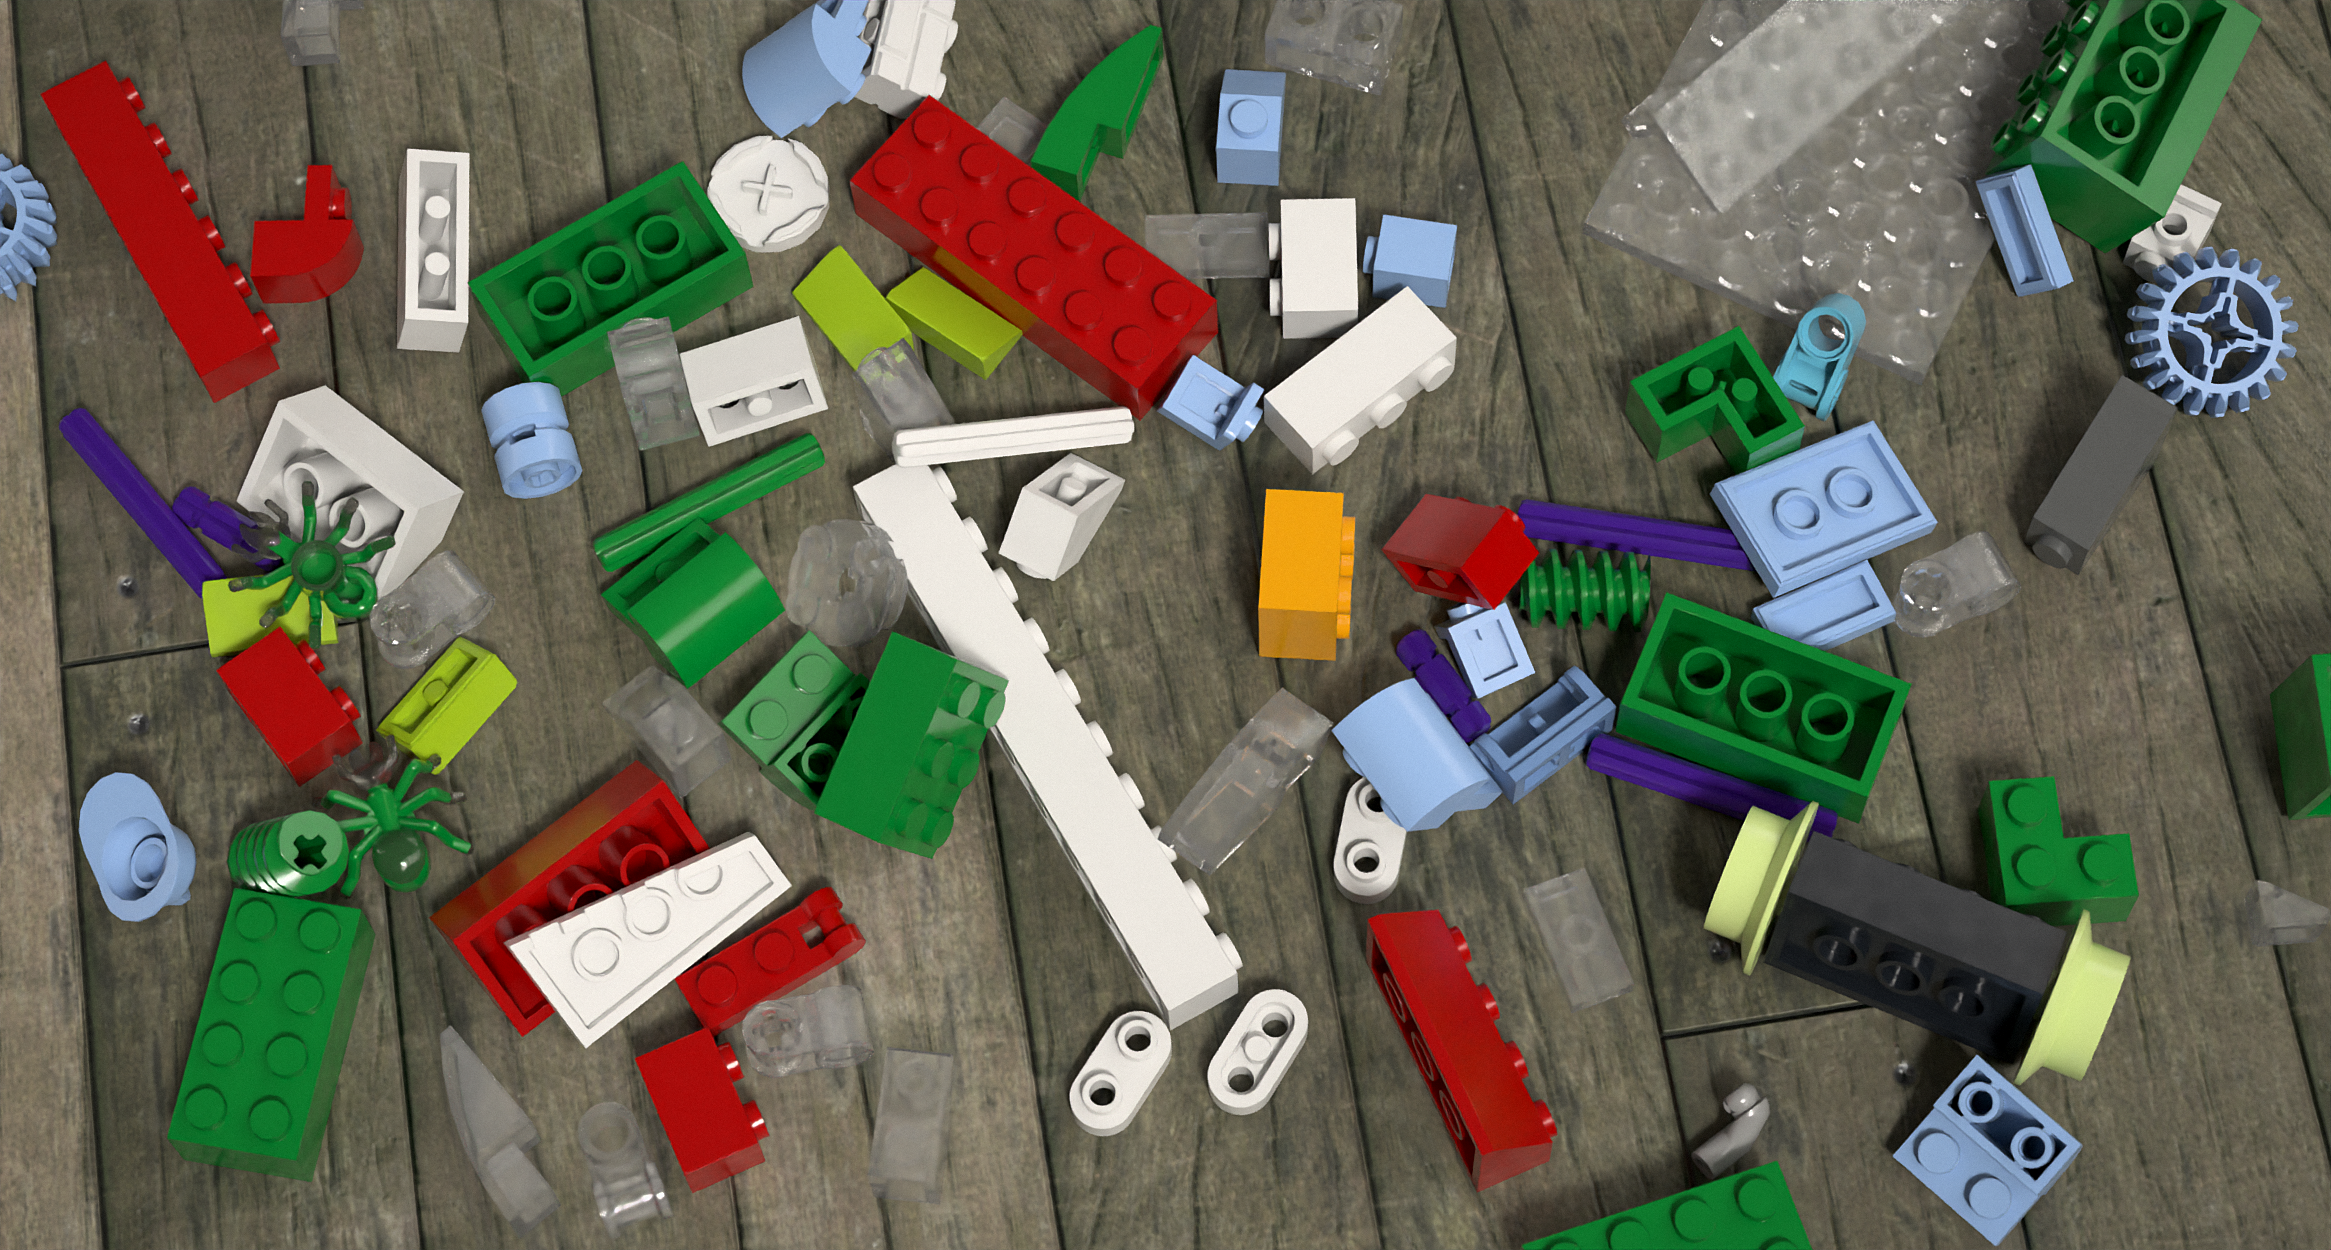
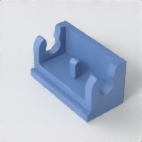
M1574 665L1558 679V683L1488 735L1483 733L1474 740V743L1469 748L1503 791L1502 793L1512 804H1515L1588 749L1596 734L1609 733L1613 729L1616 706L1601 693L1582 670Z

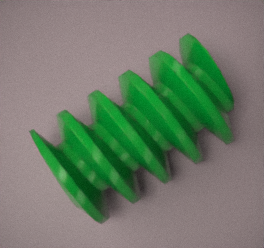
M1547 549L1541 565L1536 566L1534 560L1520 577L1519 613L1521 609H1525L1531 627L1539 628L1546 611H1552L1557 629H1565L1571 613L1578 612L1583 630H1591L1597 613H1603L1609 631H1616L1623 614H1629L1634 632H1642L1649 612L1650 554L1643 570H1639L1633 552H1624L1617 569H1613L1608 551H1598L1592 567L1588 568L1582 550H1573L1566 567H1562L1557 550Z
M311 810L250 824L236 834L229 846L227 865L230 877L238 889L291 898L323 892L335 884L346 869L349 855L347 837L337 821L325 813Z

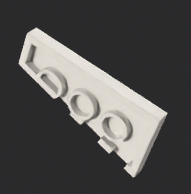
M746 832L504 942V944L579 1044L587 1048L792 885L757 837L750 832Z

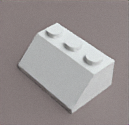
M325 385L278 401L239 493L237 502L279 534L278 531H280L294 542H302L304 527L302 497L304 495H312L317 511L314 546L321 545L336 527L341 513L347 511L352 515L350 529L346 536L333 548L339 554L362 550L370 542L391 536L394 542L393 548L379 552L369 562L347 565L361 567L373 577L378 587L379 602L376 606L377 608L385 603L442 541L464 491Z

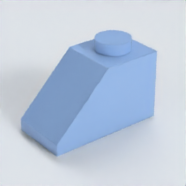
M1225 69L1220 93L1216 145L1217 183L1278 186L1286 72Z

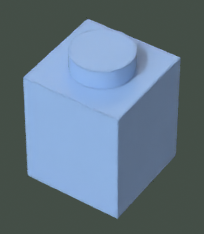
M1383 214L1380 236H1368L1364 254L1363 273L1373 274L1372 297L1390 300L1408 286L1425 305L1446 308L1455 257L1457 225Z

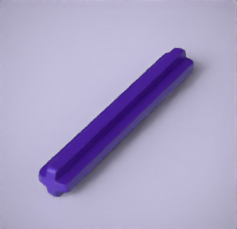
M76 408L69 415L61 419L58 426L63 437L199 598L203 599V582L227 579L220 566L86 409Z
M1529 499L1523 500L1519 506L1518 516L1526 526L1524 534L1529 538L1633 552L1642 555L1650 554V556L1757 572L1730 529Z
M1604 733L1596 734L1587 755V766L1591 770L1745 821L1752 806L1791 820L1811 803ZM1819 805L1806 842L1810 841L1814 831L1832 838L1838 821V814L1832 809Z

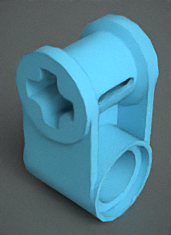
M1840 293L1829 294L1813 305L1799 322L1793 340L1773 376L1786 398L1815 410L1816 418L1824 422L1829 417L1840 396L1849 370L1847 369L1866 325L1864 310L1849 295ZM1827 314L1839 319L1845 329V338L1833 340L1825 336L1819 328V316Z

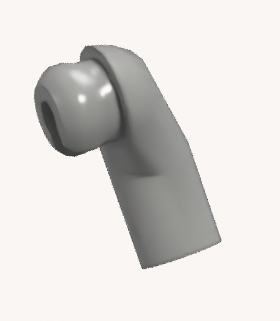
M1743 1083L1723 1100L1724 1108L1735 1119L1691 1154L1698 1169L1709 1179L1713 1180L1750 1151L1770 1115L1767 1098L1761 1099L1756 1088L1750 1083Z

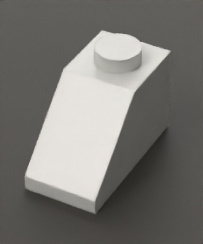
M1072 453L1068 454L1022 488L999 554L1017 562V567L1032 577L1048 578L1055 581L1078 563L1120 494L1125 479Z

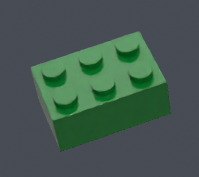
M892 631L814 813L878 843L933 859L937 848L946 842L954 824L952 812L962 789L972 782L978 771L980 763L978 752L987 731L998 722L1003 713L1006 702L1004 692L1009 680Z

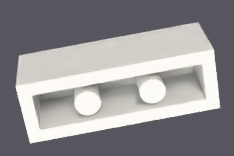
M407 149L399 178L397 349L459 353L468 325L469 153Z
M1407 286L1264 395V423L1312 475L1328 462L1331 465H1337L1356 449L1360 437L1376 425L1379 428L1387 427L1403 413L1407 406V401L1423 389L1427 392L1433 391L1449 378L1455 365L1457 337Z

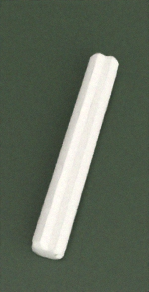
M1121 406L898 430L894 433L892 453L894 454L897 466L903 468L1122 444L1131 441L1132 433L1134 432V421L1132 420L1130 410L1127 407Z

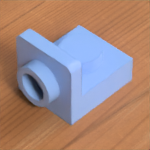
M1459 602L1447 609L1450 617L1449 620L1434 626L1438 637L1448 640L1464 681L1473 693L1471 695L1472 698L1479 699L1535 673L1506 602H1501L1495 610Z

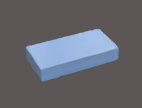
M2031 164L1993 173L1977 180L1978 191L2017 296L2021 297L2054 290L2073 282Z
M1865 560L1753 608L1751 618L1756 626L1827 651L1894 622L1896 611L1868 560Z

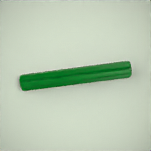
M804 433L595 538L592 542L594 552L601 566L607 572H613L659 549L696 518L699 517L706 524H709L822 467L825 463L823 450L812 433Z

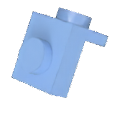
M1192 355L1184 363L1158 407L1157 412L1220 451L1236 438L1244 442L1254 430L1263 413V410L1255 405L1264 389L1254 382L1245 388Z

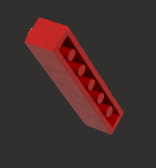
M105 60L41 93L40 95L57 128L213 403L279 370L280 367L270 347L278 344L280 340L263 309L252 314L243 299L253 295L246 279L236 262L224 267L216 252L226 248L209 215L197 220L190 208V205L199 201L183 170L180 168L170 173L163 161L164 158L172 155L156 123L153 122L144 127L136 113L146 108L130 78L127 76L117 81Z

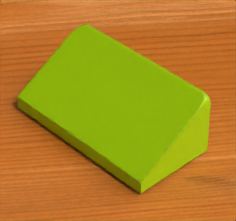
M841 245L831 250L792 292L793 298L864 385L914 351L912 333L908 326Z
M924 267L893 288L885 297L886 301L905 322L912 333L984 380H987L1023 335L1022 330Z
M256 575L251 577H261L263 575ZM294 575L264 590L243 589L240 582L245 577L212 580L202 583V598L212 658L239 655L278 627L283 629L294 645L302 639H305L309 644L310 608L309 598L305 593L301 591L287 615L276 619L269 615V610L274 608L283 599L295 579ZM321 601L323 613L321 645L339 643L338 619L328 610L325 602Z
M460 636L383 720L376 731L412 760H428L433 763L430 773L437 775L516 688L517 679L495 654Z

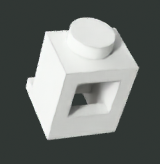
M2180 185L2165 218L2133 236L2123 264L2133 268L2143 279L2157 284L2152 273L2155 267L2165 264L2174 270V256L2183 252H2188L2194 260L2196 259L2198 250L2203 247L2211 232L2222 203Z

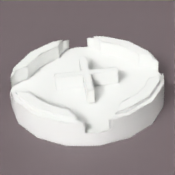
M756 136L735 144L717 160L711 172L712 179L709 183L707 197L742 248L756 253L782 252L804 243L820 228L829 209L828 177L819 157L801 142L789 138V142L783 140H773V136Z

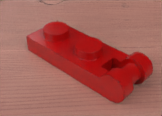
M825 887L815 891L804 899L800 906L674 978L678 989L702 1028L709 1027L712 1036L715 1037L850 958L863 948L866 943L865 938L856 924H848L840 912L843 903L832 887ZM819 926L825 936V940L810 949L802 935Z

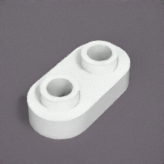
M1366 777L1358 780L1347 794L1334 858V880L1339 891L1349 900L1360 904H1373L1388 897L1396 887L1407 831L1391 821L1384 811L1374 812L1367 807L1366 803L1371 798L1381 796ZM1362 857H1370L1378 863V867L1372 872L1364 873L1359 871L1354 864Z
M1266 990L1255 995L1243 1009L1208 1068L1209 1093L1216 1105L1222 1110L1235 1115L1251 1114L1264 1107L1304 1045L1308 1034L1307 1012L1302 1002L1296 996L1284 990ZM1278 1020L1286 1025L1287 1031L1284 1035L1274 1038L1266 1035L1263 1027L1269 1021ZM1239 1074L1247 1075L1252 1079L1253 1085L1245 1092L1234 1091L1228 1084L1232 1077Z
M1133 1011L1120 1016L1111 1024L1076 1077L1070 1090L1071 1112L1076 1123L1083 1130L1096 1136H1110L1121 1132L1131 1123L1171 1059L1172 1044L1170 1032L1160 1018L1148 1012ZM1135 1034H1143L1151 1041L1150 1045L1143 1051L1129 1049L1126 1042ZM1099 1088H1108L1115 1094L1114 1100L1105 1106L1096 1105L1091 1101L1090 1097Z

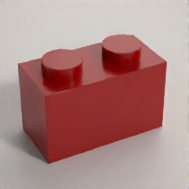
M1425 494L1382 548L1383 553L1415 592L1491 610L1497 608L1539 554L1538 550L1524 534L1526 526L1522 519L1507 507L1502 505L1489 507L1474 504L1459 496L1450 499L1431 494Z
M278 627L216 671L231 697L296 784L301 787L363 744L353 725V722L360 718L361 715L339 685L329 692L317 676L326 669L307 641L302 639L294 645L283 629Z
M705 1027L634 1058L692 1194L766 1161L758 1141L770 1135L755 1100L742 1104L733 1085L734 1082L743 1079L744 1075L730 1042L717 1046L709 1027Z

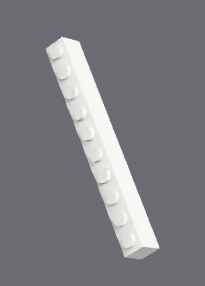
M895 464L853 486L858 513L941 651L1009 680L1004 692L1006 702L1003 713L998 722L989 730L1169 1030H1173L1237 994L1238 973L1236 970L1243 965L1236 948L1226 933L1223 932L1215 936L1203 916L1210 913L1203 894L1191 878L1185 882H1182L1171 864V862L1177 860V856L1170 840L1159 825L1150 829L1143 819L1139 809L1145 807V804L1137 786L1128 773L1118 777L1107 760V757L1112 755L1113 752L1104 732L1095 720L1086 724L1075 707V705L1081 703V699L1074 683L1064 669L1054 673L1043 654L1049 652L1050 649L1041 629L1032 617L1023 622L1012 603L1019 599L1011 580L1002 567L992 571L982 555L984 551L988 550L985 539L975 521L970 516L961 520L951 503L957 500V496L942 468L937 467L931 471L928 465L902 468Z

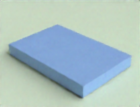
M1874 421L1715 483L1710 493L1773 598L1930 534L1938 523Z

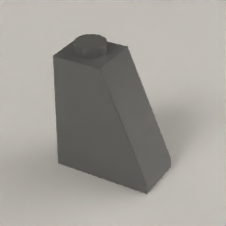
M2123 375L2120 377L2033 516L2024 543L2033 548L2034 553L2039 559L2052 567L2059 569L2067 568L2077 575L2080 574L2156 462L2178 407Z

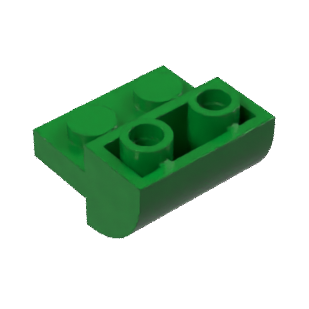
M699 517L601 594L608 609L644 641L652 657L687 689L785 611L772 585L740 545L726 532L720 536Z
M808 630L717 724L762 767L759 772L798 804L815 811L870 681L861 672L855 675L826 645Z

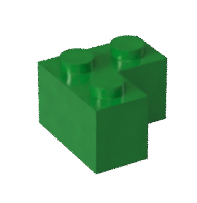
M1740 326L1648 371L1629 383L1625 414L1656 463L1709 436H1712L1736 475L1800 449L1805 425Z
M2054 776L1989 781L1978 810L1991 902L2020 914L2039 917L2050 926L2076 925L2083 909L2090 911L2091 924L2126 921L2139 897L2130 834L2063 838Z

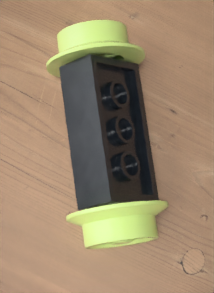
M1812 801L1791 820L1755 806L1751 807L1726 863L1703 927L1706 930L1741 943L1744 974L1751 975L1776 916H1779L1763 963L2013 1064L2032 1020L2035 1019L2036 1022L2013 1083L2020 1086L2042 1066L2081 1082L2105 1029L2131 959L2130 956L2092 942L2090 911L2082 910L2058 967L2054 970L2067 932L2048 925L2039 917L2020 914L1985 900L1974 891L1958 889L1923 875L1909 865L1893 863L1858 849L1849 841L1831 838L1816 831L1813 832L1798 867L1797 865L1812 828L1819 803Z

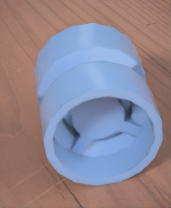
M522 383L494 394L484 403L481 411L490 443L493 448L497 449L494 458L502 487L507 495L523 499L543 497L557 493L579 479L582 467L572 434L566 431L569 422L559 388L550 383Z

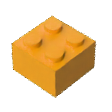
M1266 489L1258 606L1259 657L1336 661L1337 639H1349L1356 517L1343 516L1344 493Z

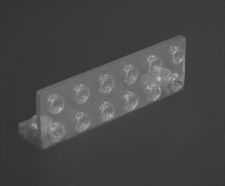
M1784 0L1692 79L1664 83L1624 116L1621 122L1634 140L1658 136L1661 140H1664L1712 211L1715 213L1726 212L1973 0Z

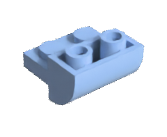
M819 0L746 51L742 67V78L746 95L758 117L780 138L786 136L802 124L806 127L814 125L827 108L838 101L841 104L848 103L863 86L865 75L861 71L872 49L860 40L858 35L867 22L863 12L869 0Z
M1415 678L1398 682L1375 694L1354 709L1331 730L1344 747L1343 756L1346 762L1355 772L1369 780L1382 798L1380 804L1385 814L1396 825L1405 828L1407 832L1439 828L1453 813L1484 809L1503 792L1428 693H1425Z
M1976 1055L1934 1103V1109L1896 1151L1893 1157L1993 1245L1998 1246L2039 1198L2045 1195L2076 1158L2083 1144L1982 1057Z

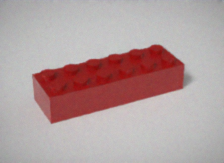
M931 95L925 98L850 179L857 216L960 291L1022 330V336L1117 405L1127 407L1131 415L1139 421L1171 387L1186 360L1192 355L1197 357L1218 333L1217 300Z

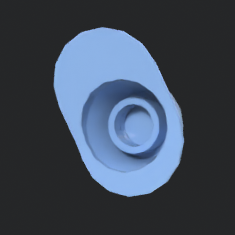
M116 772L99 779L87 793L80 810L79 834L83 850L110 912L123 921L140 922L154 916L161 908L167 905H182L188 902L191 896L189 886L194 879L197 864L195 847L188 835L170 823L160 799L148 782L135 774Z

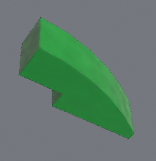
M1149 25L1122 43L1090 71L1067 97L1054 116L1031 159V168L1079 202L1100 152L1121 159L1124 158L1164 58L1161 27Z

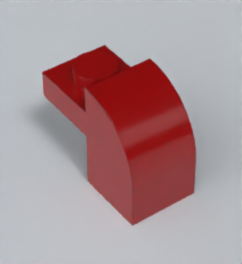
M307 165L304 220L254 221L250 277L263 304L308 303L328 297L350 281L361 263L364 246L355 223L351 219L352 203L349 188H341L332 165Z

